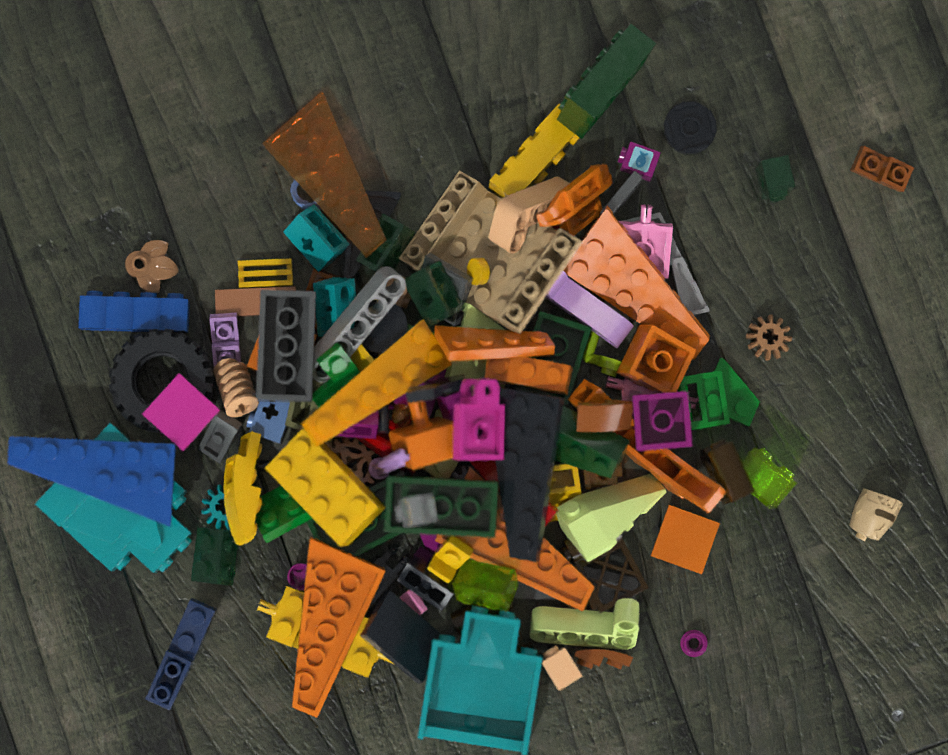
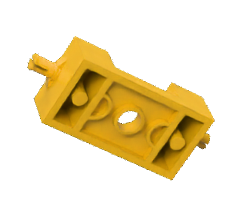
M287 586L282 599L277 605L261 599L259 604L269 607V609L258 605L257 610L272 615V624L267 638L298 649L304 592ZM364 616L342 663V667L368 678L373 665L379 658L390 663L392 662L360 636L369 618Z

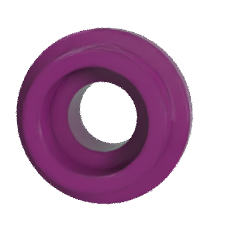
M698 630L687 631L683 634L680 641L682 651L690 657L701 656L706 651L708 645L706 636ZM692 638H696L699 642L698 647L695 649L689 646V641Z

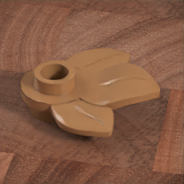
M149 241L144 244L140 251L130 253L125 260L126 271L132 277L137 278L140 288L146 292L159 293L160 280L170 279L179 271L174 261L165 256L168 249V243L165 241ZM136 259H140L143 262L142 269L135 267L134 262Z

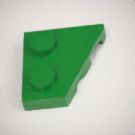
M720 357L714 371L722 370L729 419L749 427L760 401L726 360Z

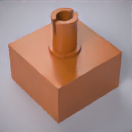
M426 400L408 402L413 424L389 431L393 452L398 449H404L405 454H409L410 459L403 466L411 469H417L453 458L454 421L441 417L429 419Z

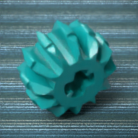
M220 484L217 485L218 495L211 489L207 491L213 499L211 501L202 499V503L210 505V508L203 509L201 512L203 515L212 514L206 520L208 524L218 519L215 525L216 529L220 530L223 521H225L226 529L230 530L227 515H224L222 511H218V505H222L220 502L224 500V489Z

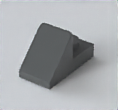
M220 410L211 421L198 450L216 462L221 463L240 435L242 423L233 417L227 416L225 412Z

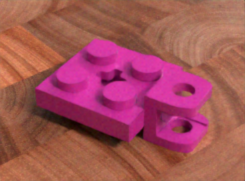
M464 379L462 381L460 404H454L453 460H504L505 405H499V384L497 380ZM472 385H474V395L470 393ZM485 386H488L490 389V392L487 396ZM477 427L482 429V435H478V438L476 436Z

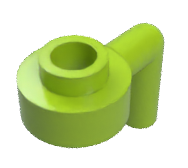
M591 331L582 360L601 367V373L616 377L621 361L594 354L600 336Z

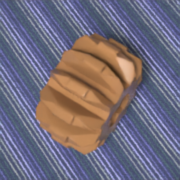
M768 315L767 323H765L761 316L758 317L757 323L759 326L753 323L749 325L750 330L755 333L746 334V339L754 340L753 343L747 346L748 349L757 347L758 350L754 355L757 358L762 352H765V361L770 360L771 352L776 359H779L781 357L779 349L783 352L789 350L788 346L783 342L792 341V337L784 336V333L788 332L790 327L786 326L781 329L779 326L783 323V319L779 318L774 324L773 315ZM767 331L770 332L772 337H775V340L770 342V344H767V339L762 337V335L767 334Z

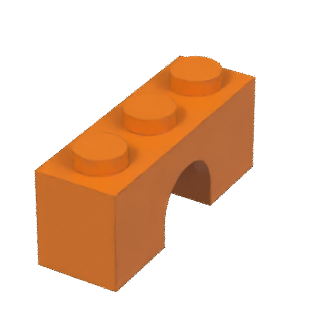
M527 357L497 358L487 360L484 378L497 380L498 383L528 386L541 391L568 396L573 369L570 365Z

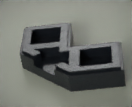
M465 375L438 378L434 384L410 387L406 391L407 402L412 403L441 397L446 392L460 391Z

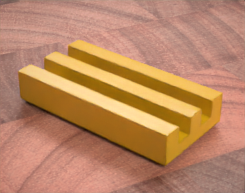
M292 258L238 261L239 289L293 286ZM287 265V269L244 271V267ZM287 275V280L245 282V277Z

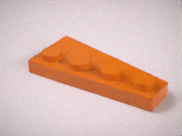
M436 325L434 329V336L448 361L554 355L555 345L547 332L522 331L518 333L511 330Z

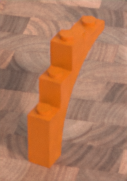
M584 379L567 400L578 410V402L605 403V400L611 399L601 388ZM633 419L631 421V429L613 431L630 440L626 454L636 464L651 472L667 490L678 497L685 498L710 513L726 493L720 485L694 469L668 448L637 451Z

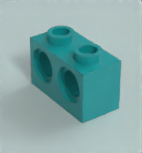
M332 277L313 283V288L316 292L315 311L317 334L319 337L325 335L356 297L355 278ZM355 321L352 323L350 329L354 328Z

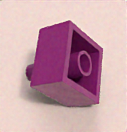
M688 391L632 395L637 451L692 447Z

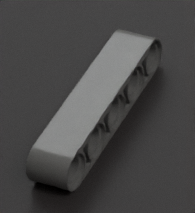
M380 268L315 345L313 353V378L316 381L325 383L330 379L323 369L315 371L318 365L316 359L340 341H342V349L350 358L403 294L406 287L405 280L393 268ZM394 278V282L390 286L385 287L387 281ZM377 299L376 304L368 308V304L372 300ZM359 320L358 326L350 329L352 323Z

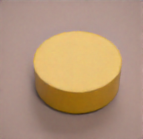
M472 258L468 262L467 275L473 278L472 285H484L489 280L490 267L484 258Z

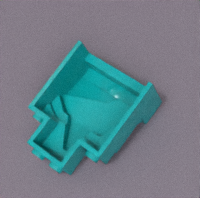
M111 423L95 438L98 441L133 442L117 426ZM174 479L172 508L176 511L186 501L184 495L188 491ZM54 483L35 503L59 527H63L110 571H115L116 569L121 571L131 561L129 555L132 553L153 573H157L159 570L163 573L173 563L171 557L176 551L179 550L182 553L192 542L189 537L193 533L173 514L171 527L58 483Z
M472 606L471 611L466 610L461 642H455V636L440 634L439 639H433L418 739L430 737L521 752V755H527L542 655H537L536 649L521 647V652L516 651L520 618H515L514 612L499 610V615L489 614L488 608Z

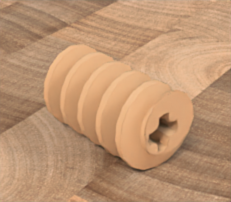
M231 358L219 361L214 366L213 373L227 416L241 417L255 410L259 402L256 400V392L253 389L247 365Z

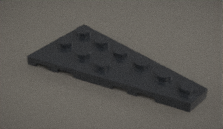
M485 386L487 396L490 392V389L488 386ZM499 387V405H505L504 460H495L509 554L512 558L539 562L564 398Z

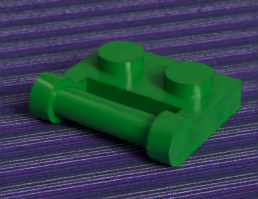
M722 370L684 376L677 392L688 391L687 384L695 383L701 419L693 421L689 399L691 430L730 424Z

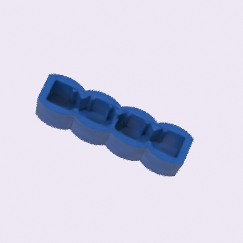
M87 291L86 296H80L78 328L91 331L149 332L148 330L170 329L178 333H189L190 301L184 299V294L169 293L167 298H157L156 293H141L140 297H130L129 292H114L113 296L106 297L103 296L101 291Z

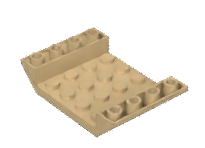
M459 170L399 259L420 274L425 255L432 253L467 274V265L470 259L484 258L490 267L489 280L484 285L471 284L466 303L471 304L505 328L521 333L582 244V241L562 229L557 231L550 226L540 227L539 223L528 227L521 249L515 254H511L489 240L494 212L501 198L486 190L479 181Z

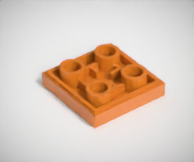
M668 505L650 556L702 574L720 523Z

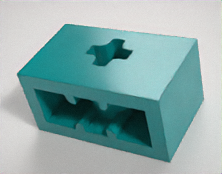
M315 204L299 213L283 231L318 272L333 263L349 246V242Z

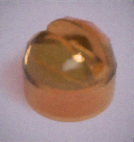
M394 405L391 414L393 423L397 424L398 427H404L412 422L408 405Z

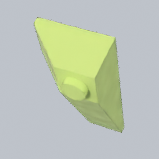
M651 473L577 495L558 506L557 509L559 511L556 515L561 530L585 560L589 562L610 550L617 543L616 539L625 530L628 532L634 526L633 521L640 514H646L666 493V489Z

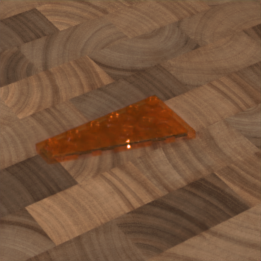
M322 91L262 144L365 257H368L386 241V238Z

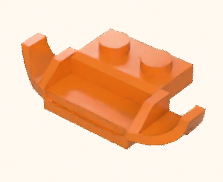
M591 165L588 170L562 190H559L551 201L550 206L545 211L539 212L536 215L539 226L549 227L559 224L560 229L575 236L595 220L603 210L599 195L613 183L608 165Z

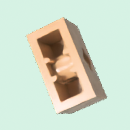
M555 645L542 653L544 656L542 666L559 691L582 677V674L564 647L558 649Z

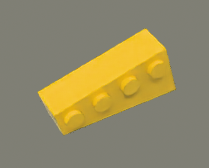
M560 104L536 128L534 136H529L517 151L518 154L511 156L504 163L500 170L501 174L497 175L495 173L489 180V189L501 199L534 184L543 182L549 175L546 170L552 163L555 166L559 164L566 155L563 150L569 143L574 146L580 138L557 120L561 112L558 108Z

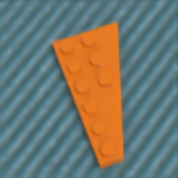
M607 205L581 240L582 244L563 271L569 277L641 325H654L696 349L693 357L694 360L710 340V335L693 313L688 311L681 302L679 295L670 288L664 276L642 248L637 246L628 234L627 229L623 224L619 223L613 215V211Z
M312 537L309 538L292 707L318 717L382 580L385 568Z

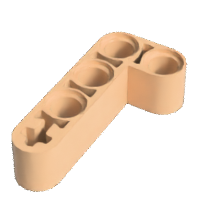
M557 176L502 198L494 212L489 240L511 254L518 252L524 244L528 227L538 223L536 215L539 212L545 211L550 206L556 193L570 183Z

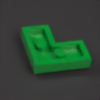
M335 343L316 359L330 378L312 393V401L318 408L323 406L361 373L338 343Z

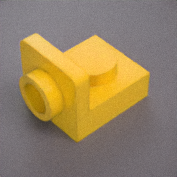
M449 536L435 550L427 569L446 583H450L456 571L471 557L474 549L455 536Z

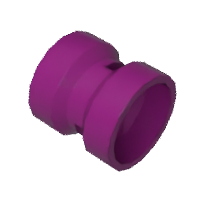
M296 564L288 572V582L296 590H304L307 564Z

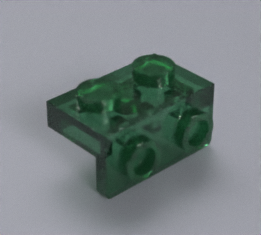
M197 527L191 581L233 585L239 545L235 543L231 531Z

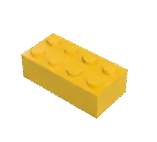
M302 429L265 467L339 546H349L386 508L377 496L325 443L315 447L305 429Z

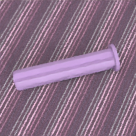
M398 449L383 458H375L369 464V473L375 479H384L388 476L389 472L405 465L410 456L405 454L404 449Z

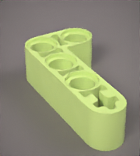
M619 599L615 603L614 612L599 613V611L592 610L581 611L578 609L546 606L536 607L531 612L530 638L536 642L621 650L631 649L636 645L639 630V603L634 599Z

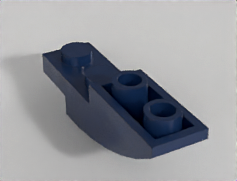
M194 598L190 599L145 698L146 700L171 710L205 639L216 608Z

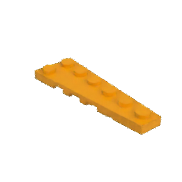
M423 319L306 419L302 426L315 447H318L406 394L408 388L419 386L449 368L452 363L448 361L438 341Z

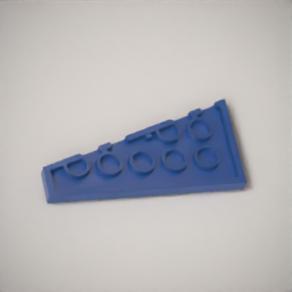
M9 436V465L171 527L176 444Z

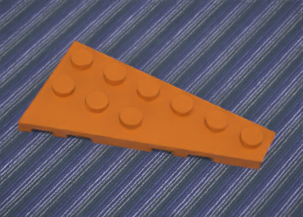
M472 467L469 468L464 478L484 480ZM499 494L497 499L495 538L455 536L474 549L470 558L578 610L584 611L595 588L544 537L539 562L510 557L502 501ZM437 535L435 541L442 544L449 535Z

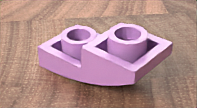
M237 312L210 314L214 366L219 361L227 358L241 362Z

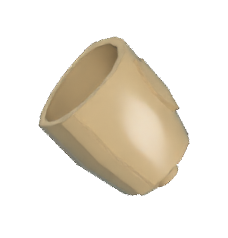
M863 488L854 505L849 524L857 532L855 537L866 541L867 537L879 541L894 524L903 503L894 498Z

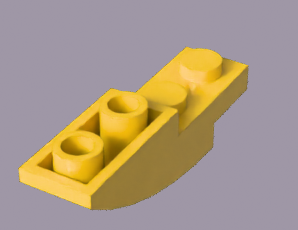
M252 431L241 437L238 454L226 459L224 471L226 515L232 536L237 545L248 543L254 538L257 531V524H255L256 513L259 512L262 505V498H260L261 488L251 486L257 476L255 464L262 450V444L260 443L261 434Z

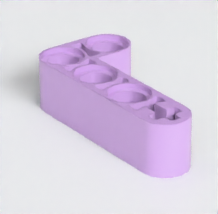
M564 271L545 296V298L583 325L592 327L591 331L616 348L619 347L634 327L622 315L568 278Z

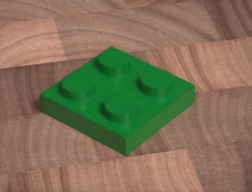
M280 485L260 496L262 498V505L259 512L256 513L255 521L264 540L268 543L309 521L312 517Z

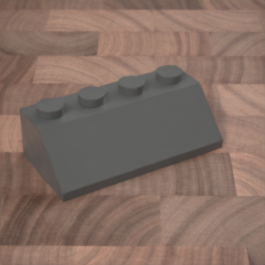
M260 290L256 400L258 402H312L315 291Z

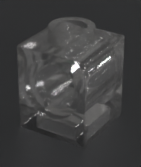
M433 492L400 498V505L395 506L398 522H403L404 528L438 521Z

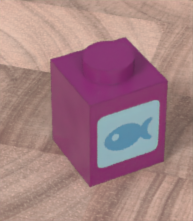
M630 142L628 149L622 148L617 161L622 164L620 171L630 175L636 171L642 176V179L650 181L661 152Z

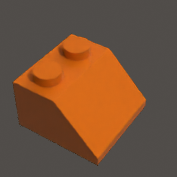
M639 325L616 373L639 386L657 393L677 392L696 349L654 325Z

